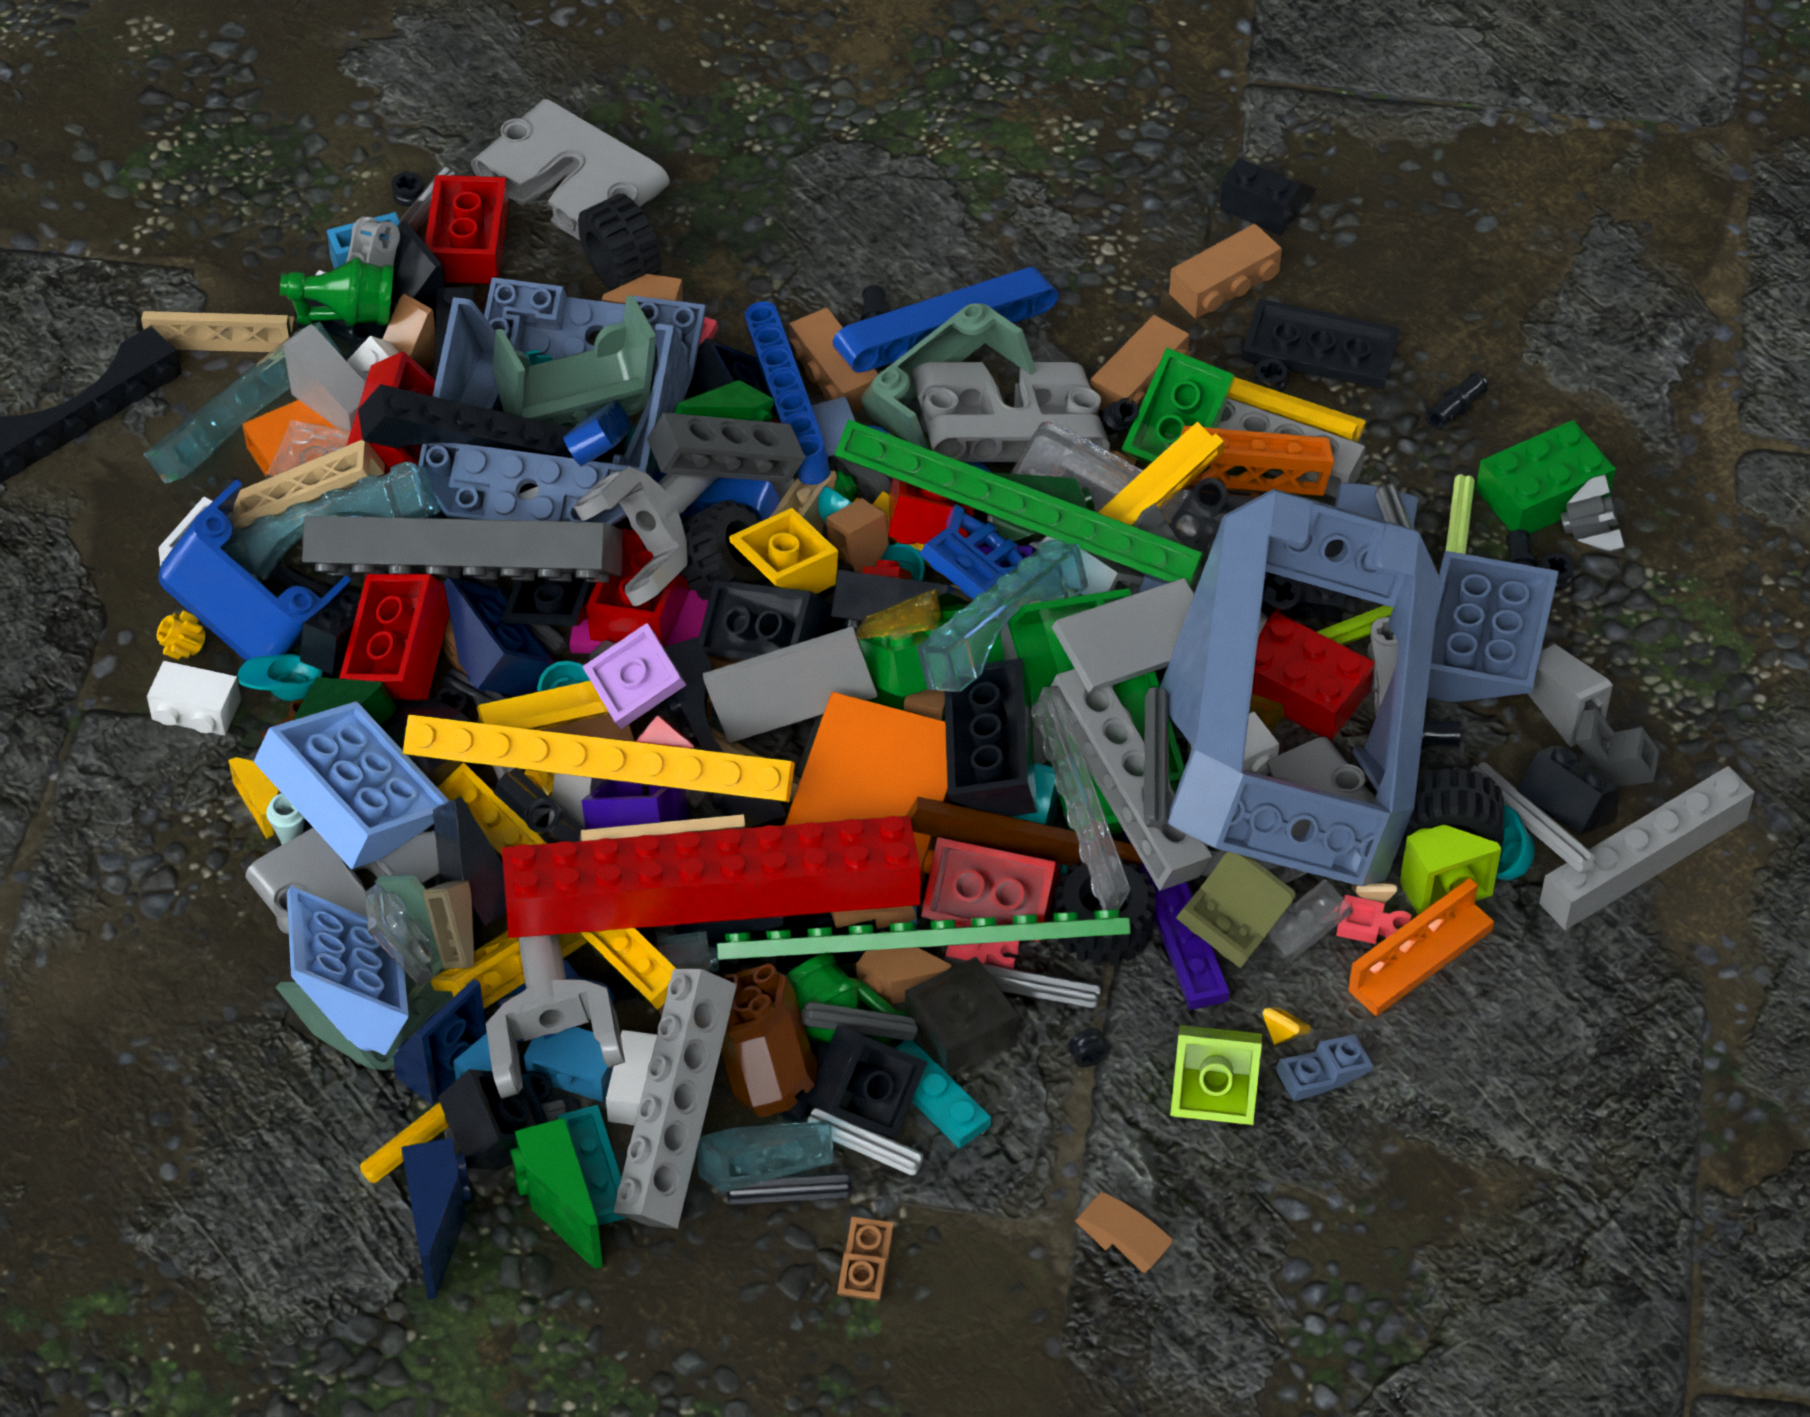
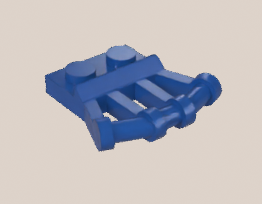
M956 504L946 520V529L928 541L919 553L921 557L930 563L934 570L945 575L966 596L973 598L978 603L990 594H995L1002 585L1019 583L1022 587L1033 584L1040 575L1037 568L1033 564H1028L1016 549L1018 544L1011 539L1005 540L996 532L997 527L992 523L988 522L985 524L964 513L965 509ZM959 527L970 532L971 535L964 538L958 533ZM987 544L994 550L985 555L977 547ZM1007 561L1011 567L1001 568L998 564Z

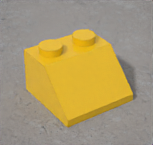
M793 508L787 509L730 536V543L775 586L812 591L817 594L836 585L838 550Z

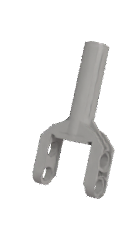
M627 467L623 471H617L609 476H604L574 504L573 507L580 519L587 520L605 509L611 510L619 502L632 528L637 532L648 552H652L654 557L625 585V594L632 606L641 605L655 597L687 566V539L680 514L718 477L667 473L657 483L648 474Z
M559 934L518 937L526 990L505 1002L486 1022L492 1072L501 1098L519 1094L523 1088L516 1040L524 1038V1041L547 1034L559 1033L565 1029L588 1023V1019H591L594 1038L600 1043L603 1060L608 1068L625 1063L618 1016L609 997L608 989L586 980H566Z

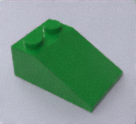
M1166 347L1139 408L1138 415L1124 442L1123 452L1127 456L1136 459L1137 462L1149 466L1181 437L1183 426H1193L1198 422L1202 427L1218 428L1235 375Z
M738 380L677 403L674 414L771 422V410L775 399Z
M562 1118L515 1131L517 1148L511 1149L510 1153L515 1169L513 1175L519 1196L527 1195L531 1210L594 1269L603 1267L597 1218L565 1119Z

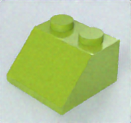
M1444 824L1431 829H1419L1412 835L1407 836L1399 883L1417 915L1469 877L1478 885L1475 901L1493 895L1501 847L1497 842Z
M1180 1025L1170 1116L1253 1125L1262 1034Z

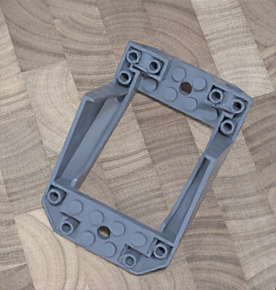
M492 277L484 316L472 300L453 297L433 396L498 411L501 406V400L493 374L495 330H504L514 350L526 352L538 349L540 353H537V355H551L555 360L594 350V345L588 343L589 335L594 331L602 330L608 325L622 323L624 320L625 304L567 297L563 286ZM634 296L655 332L656 345L651 382L654 383L651 395L624 457L615 454L612 464L591 461L580 467L574 458L469 444L429 443L422 444L416 475L447 518L604 522L614 526L627 517L619 502L611 510L605 509L587 520H581L573 506L604 476H609L617 471H623L627 467L646 473L651 478L653 477L658 463L647 437L662 414L675 413L677 403L684 400L694 374L706 305ZM533 483L539 486L538 494L533 499L523 500L519 497V491L525 484Z
M1276 489L1266 492L1223 516L1160 688L1166 689L1169 694L1168 715L1193 746L1169 809L1167 824L1213 848L1358 886L1386 881L1415 806L1440 577L1417 530ZM1333 540H1342L1343 549L1340 554L1335 557H1326L1325 548L1327 544ZM1265 572L1393 607L1389 618V626L1398 641L1396 667L1365 747L1354 746L1352 751L1377 791L1373 804L1243 770ZM1302 819L1310 821V827L1305 834L1301 836L1291 835L1292 826L1297 821Z

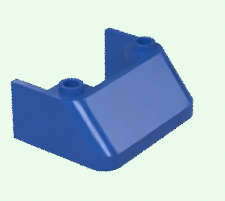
M236 479L195 518L162 562L158 573V580L165 591L245 661L258 656L290 654L302 643L303 623L341 592L347 590L351 579L345 575L321 599L310 589L303 586L290 587L278 598L221 549L230 539L232 524L227 515L233 510L242 487V483Z

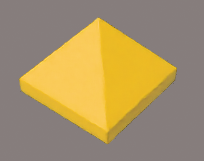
M1268 1007L1262 1013L1274 1045L1309 1034L1312 1029L1309 1024L1280 1007Z

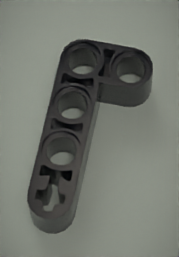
M1216 478L1200 480L1180 506L1169 525L1176 538L1184 546L1204 554L1201 564L1204 566L1209 556L1208 545L1214 542L1219 526L1213 521L1227 500L1226 487ZM1204 489L1213 490L1219 498L1218 504L1214 506L1203 505L1199 499V492ZM1182 520L1193 522L1196 526L1197 534L1193 537L1181 536L1177 530V523ZM1265 572L1264 582L1268 575L1273 579L1263 592L1262 606L1272 613L1275 611L1280 614L1289 612L1294 608L1301 596L1299 583L1294 579ZM1282 587H1285L1288 590L1286 595L1288 599H1284L1280 603L1274 599L1277 594L1275 590L1279 591Z

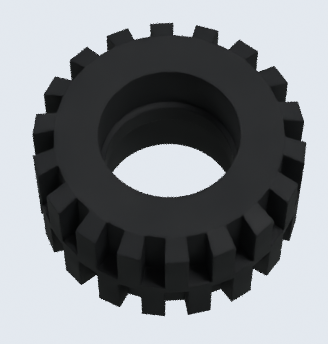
M617 194L579 213L578 229L585 255L598 278L610 290L625 285L645 274L658 275L660 273L661 254L654 230L641 208L626 194Z
M733 500L721 501L682 521L687 539V566L680 573L688 581L687 585L692 591L696 590L698 597L702 600L707 599L709 602L714 580L754 585H766L768 583V578L730 543L731 535L759 523L756 515L751 510L747 511L745 505L741 503L735 504Z
M1441 769L1439 772L1431 771L1425 773V777H1418L1415 806L1403 836L1404 844L1406 845L1407 836L1412 835L1417 830L1422 828L1431 829L1444 824L1502 845L1504 841V809L1501 788L1495 785V781L1490 777H1483L1482 773L1476 771L1468 772L1467 769Z
M1098 855V860L1094 861L1088 857L1082 859L1081 866L1074 863L1068 867L1067 874L1060 876L1058 887L1055 888L1054 913L1078 912L1079 919L1095 918V914L1087 909L1098 905L1112 906L1121 911L1119 913L1120 917H1129L1130 934L1058 938L1059 943L1064 942V950L1069 954L1076 952L1078 960L1085 962L1087 959L1093 960V965L1102 966V961H1109L1110 966L1118 965L1121 958L1128 962L1135 958V951L1141 953L1146 948L1147 941L1151 940L1154 927L1155 888L1154 885H1149V876L1145 872L1139 873V866L1133 862L1126 865L1124 864V859L1120 857H1115V860H1107V855Z

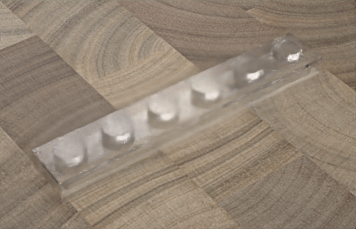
M1058 686L1043 687L1036 703L1032 706V721L1036 727H1039L1043 739L1044 755L1052 764L1057 792L1063 796L1067 807L1068 824L1075 830L1078 838L1080 858L1083 863L1087 864L1091 876L1092 892L1096 898H1099L1102 910L1120 909L1131 890L1060 689Z

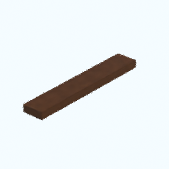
M917 797L906 816L910 815L913 832L1054 861L1067 866H1071L1074 863L1081 866L1082 859L1088 857L1092 861L1098 860V855H1107V860H1115V857L1123 858L1126 865L1133 862L1140 867L1142 864V860L1131 843L923 797Z

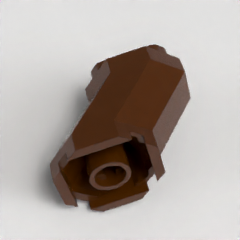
M764 964L737 972L736 974H727L722 978L737 984L721 1052L733 1094L745 1108L749 1107L760 1118L788 1111L798 1103L795 1096L802 1089L807 1094L815 1086L818 1059L811 1051L805 1027L802 1024V1017L793 986L771 964Z

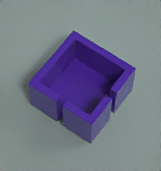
M606 780L597 787V790H593L581 800L585 829L690 820L686 790L648 785L650 796H645L644 784Z

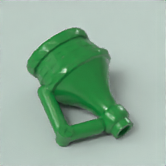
M354 257L352 261L321 275L305 276L302 272L292 271L289 274H281L279 296H287L292 301L297 313V322L302 325H309L311 321L344 320L349 327H355L356 324L373 322L386 326L389 323L394 266L387 264L380 267L364 262L359 257ZM307 299L315 300L326 306L312 307L308 304Z
M831 953L817 955L785 975L793 986L800 1013L807 1002L857 1009L859 999L872 1011L907 1016L905 1012L897 1011L861 979L850 978L837 966L836 958ZM804 1025L807 1037L820 1040L828 1045L830 1044L835 1032L834 1030ZM872 1037V1039L882 1042L886 1045H888L893 1040L882 1037Z

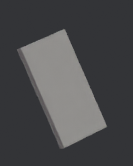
M1185 578L1056 620L1051 628L1088 693L1167 667L1194 593Z
M854 626L703 673L704 683L728 743L824 714L831 691L862 700L878 697L875 683Z

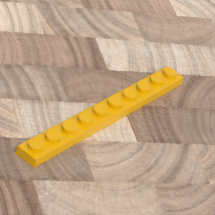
M408 715L403 754L507 768L517 767L523 770L790 802L795 762L416 715Z
M462 763L437 787L449 801L460 796L463 798L491 846L501 856L502 847L523 844H547L536 832L529 829L526 822L493 793L494 791L465 763ZM635 928L580 932L657 1010L665 1003L668 984L671 980L673 969L676 968Z

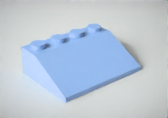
M357 701L269 727L254 760V763L268 779L271 780L351 869L381 860L434 824L433 809L449 802L444 794L407 755L403 754V750Z
M290 886L287 890L291 977L347 1040L364 1051L373 1050L386 1055L409 1017L401 932Z

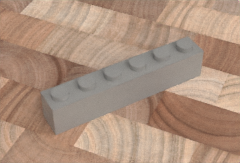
M1729 766L1725 767L1590 848L1589 850L1595 855L1594 862L1596 865L1593 870L1588 869L1582 874L1577 872L1568 863H1565L1545 875L1539 904L1564 930L1569 929L1747 821L1755 792Z

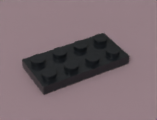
M1259 299L1243 347L1242 360L1259 363L1265 359H1276L1284 363L1288 370L1384 390L1398 343L1400 328Z

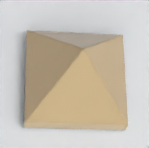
M1383 881L1366 886L1352 884V890L1359 898L1386 903L1397 892V886L1391 881Z

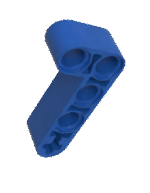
M655 471L652 479L658 483L667 473ZM718 477L680 514L682 522L685 518L714 504L733 500L735 504L741 503L745 505L747 511L751 510L756 515V519L761 522L771 516L781 501L774 486L769 481Z

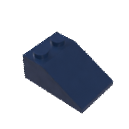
M448 577L444 582L458 660L468 674L470 684L480 691L498 692L508 697L535 693L539 677L547 667L555 662L527 624L503 623L502 617L509 599L499 588Z
M473 979L440 1011L430 1016L425 1025L410 1039L405 1040L393 1056L397 1079L431 1105H434L439 1100L438 1097L456 1081L453 1061L487 1033L481 986L477 980Z
M452 1138L401 1147L428 1300L437 1298L466 1218L463 1201L471 1200L464 1153L455 1154Z

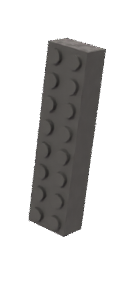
M304 516L302 562L315 566V572L327 573L328 576L344 577L345 575L350 577L352 570V573L364 574V577L367 574H387V571H389V574H424L426 572V574L437 576L439 579H447L448 577L461 579V573H463L464 576H471L476 580L488 581L498 580V574H501V577H510L514 581H535V575H538L539 578H549V581L572 582V576H576L577 579H586V582L609 583L610 577H622L624 531L604 522Z

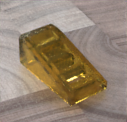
M936 589L929 590L864 618L857 629L858 638L863 639L934 630L941 618Z

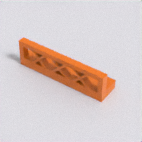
M1183 426L1181 436L1192 426ZM1203 427L1211 436L1216 433L1224 441V452L1210 464V469L1200 473L1188 485L1195 486L1202 479L1216 478L1226 488L1256 491L1276 489L1293 494L1324 496L1334 464L1329 438ZM1234 466H1244L1248 470L1239 476L1228 475L1225 472ZM1270 469H1281L1284 474L1275 479L1264 478L1262 475ZM1306 472H1319L1317 482L1300 481L1298 477Z
M1469 877L1353 962L1348 991L1377 1017L1493 931L1494 921L1475 904L1478 885Z

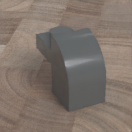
M1597 708L1582 711L1580 726L1576 730V742L1579 749L1583 751L1581 759L1583 765L1602 771L1609 777L1608 782L1614 785L1632 786L1654 782L1659 750L1643 727L1613 732Z

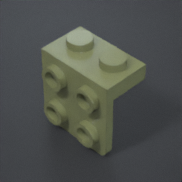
M1226 852L1176 919L1187 926L1191 932L1197 934L1218 950L1222 956L1241 968L1294 900L1295 892L1253 858Z

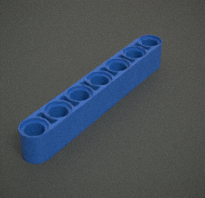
M1028 267L847 325L837 332L832 344L834 349L854 372L862 373L895 362L969 304H985L1010 322L1016 323L1050 310L1057 302L1059 293L1037 268Z
M766 301L756 302L746 309L745 320L768 393L771 398L775 399L773 407L779 423L791 424L806 457L796 471L798 479L808 485L819 484L825 481L831 473L823 437L778 311L773 303Z
M614 400L584 418L563 439L575 461L582 467L614 448L633 427L617 400Z

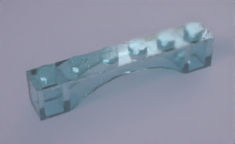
M320 322L311 324L317 328L338 353L341 352ZM307 326L296 331L143 453L164 484L183 479L208 459L242 423H245L257 412L290 389L283 344Z
M402 462L390 468L391 473L381 477L370 475L360 478L355 482V487L345 491L342 489L327 491L321 494V500L309 505L308 502L296 503L287 507V513L275 518L272 515L260 517L251 522L252 527L242 531L232 529L230 539L221 549L260 582L269 577L277 562L290 547L303 538L304 516L425 518L440 512L427 469L415 463L412 464V462Z
M1049 540L1042 543L1036 552L1019 561L1016 568L1008 574L999 577L996 581L997 583L986 592L978 594L971 604L955 612L953 618L942 627L934 629L930 636L917 646L927 689L961 692L982 674L987 656L997 635L1005 623L1023 605L1032 601L1044 602L1076 597L1089 585L1079 544L1062 543L1061 540Z

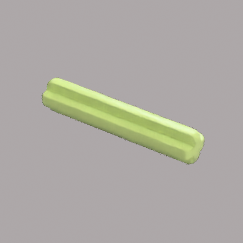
M1459 474L1455 477L1445 551L1466 554L1475 483L1471 475L1464 476Z

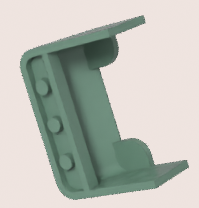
M634 296L626 297L623 322L604 327L595 339L594 350L530 366L529 359L524 352L514 350L503 329L495 330L493 374L504 413L556 425L567 422L577 425L584 418L614 400L618 401L627 416L635 415L643 410L650 396L656 338L655 332Z
M974 303L965 306L875 377L861 398L867 416L895 437L929 449L916 413L906 407L912 399L917 397L912 382L914 369L923 363L961 362L985 343L1032 375L1036 368L1023 330L985 304Z
M415 875L379 876L375 880V883L398 911L387 923V926L401 932L409 1013L408 1019L386 1055L373 1050L364 1051L347 1040L296 982H280L276 986V989L313 1035L363 1066L373 1070H387L393 1067V1056L398 1047L405 1040L410 1039L425 1025L430 1016L440 1011L454 997L451 991H434L430 983L433 977L446 969L442 966L423 896V891L426 889Z

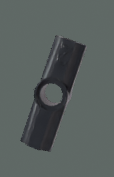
M515 767L510 772H506L497 782V787L493 793L526 822L529 829L539 834L548 844L562 841H580L581 830L586 829L519 768ZM554 811L552 823L547 827H542L544 815Z

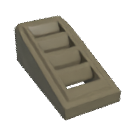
M469 880L446 882L424 890L423 896L443 968L457 969L474 966L472 897Z

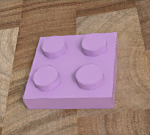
M648 623L582 666L614 722L620 729L686 686L680 673Z

